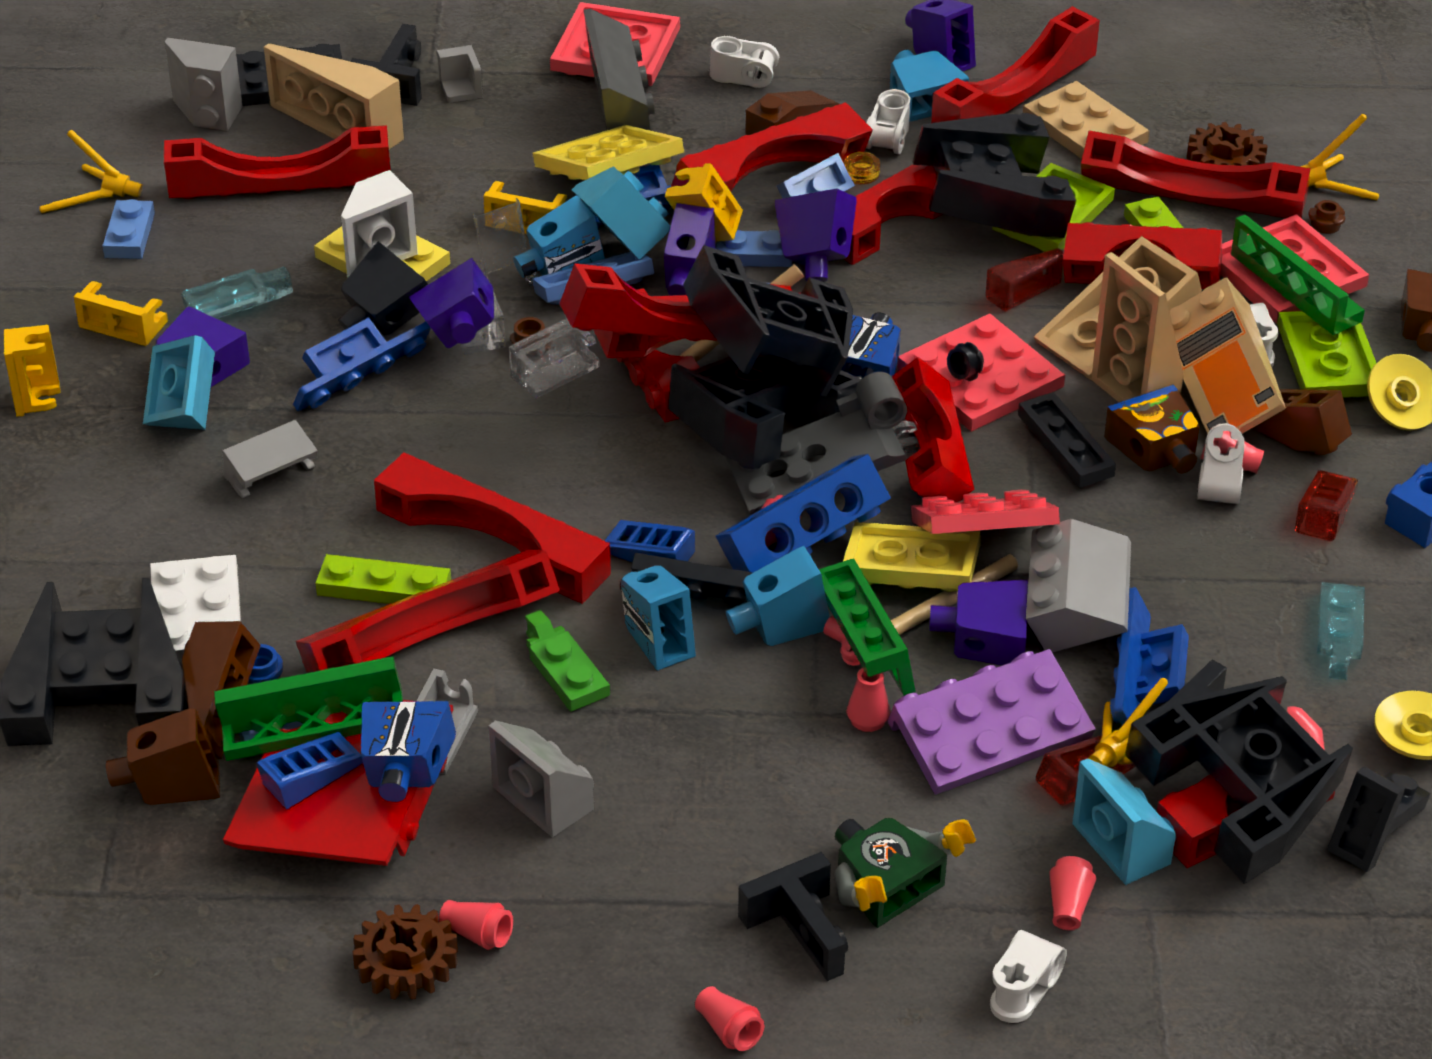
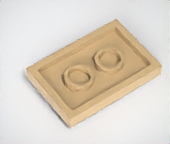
M1078 81L1023 105V113L1041 116L1049 136L1081 159L1089 130L1125 136L1141 145L1148 143L1149 130Z

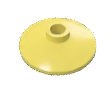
M1392 354L1378 361L1371 369L1367 381L1368 396L1377 414L1388 424L1402 430H1418L1429 425L1432 422V370L1421 360L1406 354ZM1396 393L1400 395L1402 400L1397 397Z
M1403 691L1384 699L1379 704L1374 717L1375 730L1380 739L1399 754L1414 759L1432 760V693Z

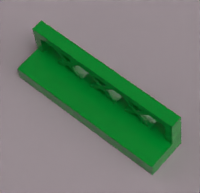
M1244 214L1236 218L1231 255L1332 335H1336L1363 322L1365 310L1351 300L1345 291Z
M849 559L819 569L822 575L827 605L867 676L870 677L889 671L903 696L916 692L908 649L855 559Z
M394 656L214 691L215 706L222 725L223 751L226 761L293 748L339 732L343 737L361 734L363 702H403L402 687ZM343 712L348 714L342 722L329 724L324 721L333 713ZM298 721L303 724L297 731L287 733L280 731L286 723ZM250 730L258 732L251 740L234 742L235 733Z

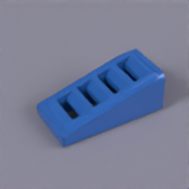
M620 520L605 539L606 542L610 543V555L633 562L635 553L689 561L695 552V531L679 526ZM624 535L629 537L626 541H620Z
M339 732L275 753L258 761L256 764L263 785L288 809L361 765L363 761L361 754ZM338 749L343 755L335 758L331 753ZM322 758L325 760L324 762H321V763H318V762H317L318 760H320V759H322Z

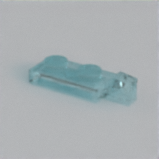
M285 266L264 273H256L253 268L184 290L181 295L185 308L190 306L218 319L242 310L251 309L254 306L269 301L271 302L274 299L277 300L293 293L291 276Z
M1328 582L1321 583L1317 654L1330 656L1329 678L1347 680L1350 660L1361 659L1364 635L1365 587Z

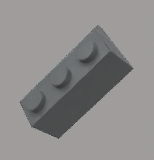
M591 8L583 10L590 60L606 130L623 125L650 130L649 115L655 114L651 92L644 93V88L649 87L645 66L638 67L637 63L642 61L639 40L632 41L629 26Z

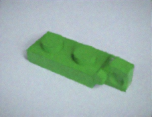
M541 610L525 616L527 620L526 635L529 637V639H526V645L529 649L530 660L570 712L610 696V684L568 631H565L562 626L553 629L550 619Z

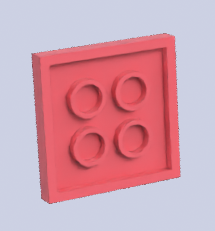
M580 2L550 58V71L562 72L567 75L594 77L583 11L591 8L629 26L632 41L639 40L642 61L637 62L638 67L645 66L648 85L652 86L680 30V17Z
M1297 214L1263 227L1268 233L1347 294L1367 287L1369 274ZM1233 240L1222 244L1220 275L1223 278L1227 277L1233 286L1253 304L1264 303L1271 319L1276 324L1279 312L1301 311L1231 255Z
M987 314L898 356L897 369L899 370L916 357H919L949 380L958 421L971 432L1017 410L1021 402L1052 393L1064 387L1065 374L991 314ZM971 342L983 355V370L981 373H978V378L973 381L957 379L948 369L947 356L959 343Z
M1029 490L1005 491V498L1003 499L988 496V493L964 494L963 502L947 500V496H931L922 498V505H911L912 522L931 534L1060 524L1059 507L1046 502V497H1038L1036 493H1029Z

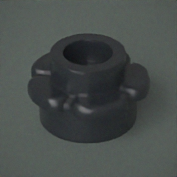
M971 342L957 344L947 356L948 369L957 379L973 381L978 378V373H981L983 370V355Z

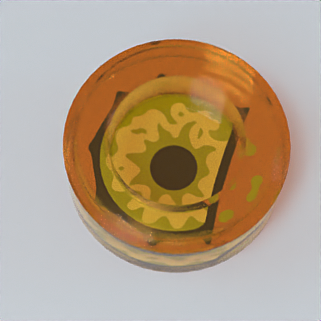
M855 152L848 155L844 160V165L855 184H869L876 181L880 176V160L871 153Z

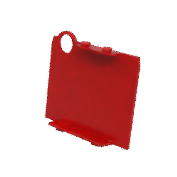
M403 700V702H414L410 700ZM449 705L452 714L454 710L453 705ZM343 712L333 713L324 721L329 724L342 722L348 714ZM301 726L293 729L281 728L280 731L284 733L297 731ZM361 734L344 737L361 754ZM287 749L264 753L261 760ZM338 749L331 752L335 758L343 755ZM322 758V759L318 760L317 762H318V763H321V762H324L325 760ZM447 758L443 764L440 773L444 772L447 763ZM362 763L286 809L263 785L257 767L223 841L224 844L238 849L388 866L395 847L400 856H405L410 842L416 839L419 821L434 785L430 787H408L405 799L399 802L387 801L380 796L379 787L369 785Z

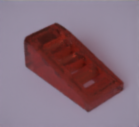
M1057 248L1005 262L988 269L986 298L1006 312L1061 283L1064 252Z
M1322 470L1318 471L1298 505L1295 531L1300 534L1333 541L1342 526L1359 480Z
M1102 735L1044 754L1036 774V781L1060 805L1063 806L1075 801L1080 761L1089 758L1095 752V747L1100 742ZM1117 763L1109 768L1124 774L1135 768V765L1133 763L1123 765Z

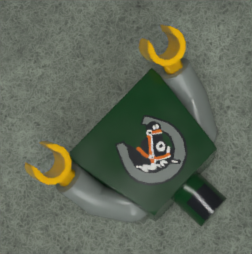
M884 818L866 830L854 819L844 821L838 827L834 836L835 840L842 845L839 848L838 867L834 873L839 902L843 906L859 907L872 924L879 928L945 886L947 854L952 853L955 857L960 856L965 850L964 844H973L976 841L968 820L960 819L946 825L943 831L935 833L904 826L893 818Z

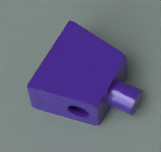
M928 0L908 11L905 23L912 29L913 48L916 54L937 51L962 72L976 66L973 5L955 0Z
M836 188L775 200L783 255L786 259L805 265V281H808L809 277L823 282L827 281L828 261L845 259L850 254L857 203L855 196Z
M676 203L664 251L665 282L670 296L687 295L683 283L703 245L716 249L714 208ZM692 237L696 244L692 249L687 250L689 238Z
M470 258L410 296L412 303L446 348H451L458 343L465 344L471 342L476 332L490 324L494 319L493 286L473 258Z
M190 306L175 319L155 343L156 346L194 335L202 337L215 351L211 387L250 363L246 332Z
M1028 580L962 583L958 586L956 607L931 605L929 631L955 633L954 654L958 658L1000 666L1011 663L1014 658L1025 653Z

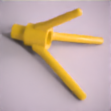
M1361 114L1317 157L1308 162V164L1300 166L1311 168L1309 187L1314 185L1315 188L1330 189L1372 200L1379 199L1378 193L1327 180L1325 171L1344 159L1342 154L1327 158L1366 121L1367 116L1365 114Z
M69 130L67 135L104 170H99L88 164L82 165L83 171L102 179L101 189L42 205L39 210L41 213L99 198L113 197L114 195L124 197L127 194L139 198L143 184L131 181L130 176L121 174L73 130Z
M1161 678L1119 730L1112 732L1113 717L1110 702L1105 703L1102 738L1096 745L1095 752L1088 759L1108 767H1113L1117 763L1121 765L1132 764L1125 756L1131 724L1144 716L1167 686V679Z

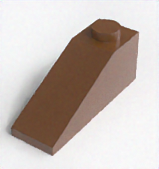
M811 90L767 93L746 109L745 135L766 130L770 126H777L792 121L797 117H804L821 111L826 107L839 105V103Z
M1279 389L1286 409L1253 427V429L1296 451H1314L1316 455H1326L1336 451L1338 445L1352 435L1341 390Z
M241 621L195 622L182 657L188 707H196L217 759H222L224 751L222 725L215 706L214 691L247 685L261 646Z

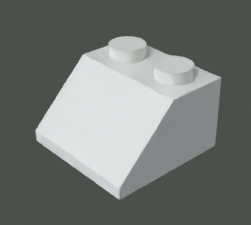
M390 170L357 182L341 215L347 277L351 275L378 241L401 260L418 254L413 193Z

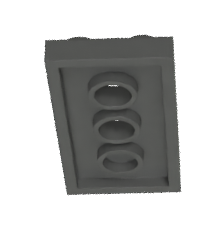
M874 372L862 378L856 386L855 393L836 400L840 412L783 434L780 458L766 463L758 469L743 468L737 461L726 457L749 514L752 515L761 510L767 499H774L777 495L785 496L853 456L869 454L877 472L907 460L892 429L905 418L907 405L892 376L885 372ZM824 455L819 461H808L813 456ZM776 471H786L783 475L779 477H769Z

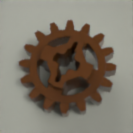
M1222 122L1218 126L1208 123L1207 130L1198 127L1195 135L1190 134L1186 159L1217 165H1258L1265 163L1268 146L1263 144V136H1254L1255 130L1252 128L1241 130V124H1236L1233 128L1229 127L1227 122Z
M400 904L395 905L394 914L389 916L379 910L376 912L377 923L364 921L362 923L363 934L354 935L355 950L352 951L354 969H357L359 972L360 982L363 984L371 981L374 994L380 993L385 988L389 989L390 999L396 1000L400 991H407L411 1000L416 999L417 989L424 988L430 994L435 992L434 981L438 980L447 983L450 980L449 969L457 967V936L451 932V922L449 920L439 922L438 911L434 909L426 915H422L420 905L415 904L410 912H403Z

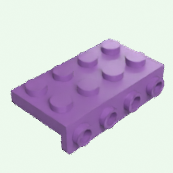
M1050 649L1036 654L1032 651L1022 653L1014 658L1011 663L997 668L994 665L983 667L975 672L972 677L960 681L956 679L946 680L936 686L934 690L921 695L917 693L907 694L895 702L888 719V724L892 731L900 729L935 795L1089 739L1095 731L1093 723Z

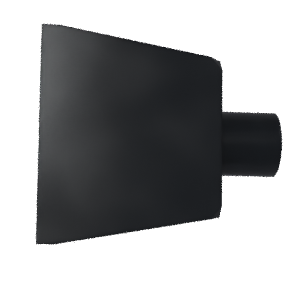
M378 241L342 284L341 291L351 305V308L338 321L346 330L369 318L383 335H389L420 313L410 300V296L426 287L428 283L421 275Z

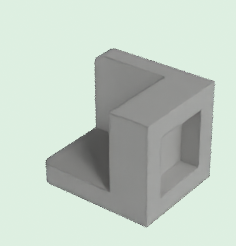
M472 45L437 50L439 81L447 102L453 103L483 98L481 67Z

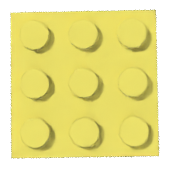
M623 125L533 152L535 167L549 170L552 175L563 174L567 175L570 180H587L613 166L624 175L628 170L632 174L639 172V166L648 163L650 165L671 162V156L684 153V147L680 137Z

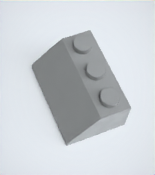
M1068 519L1056 525H1045L1032 530L1026 621L1044 650L1050 649L1053 653L1128 632L1131 541L1128 536L1074 519Z

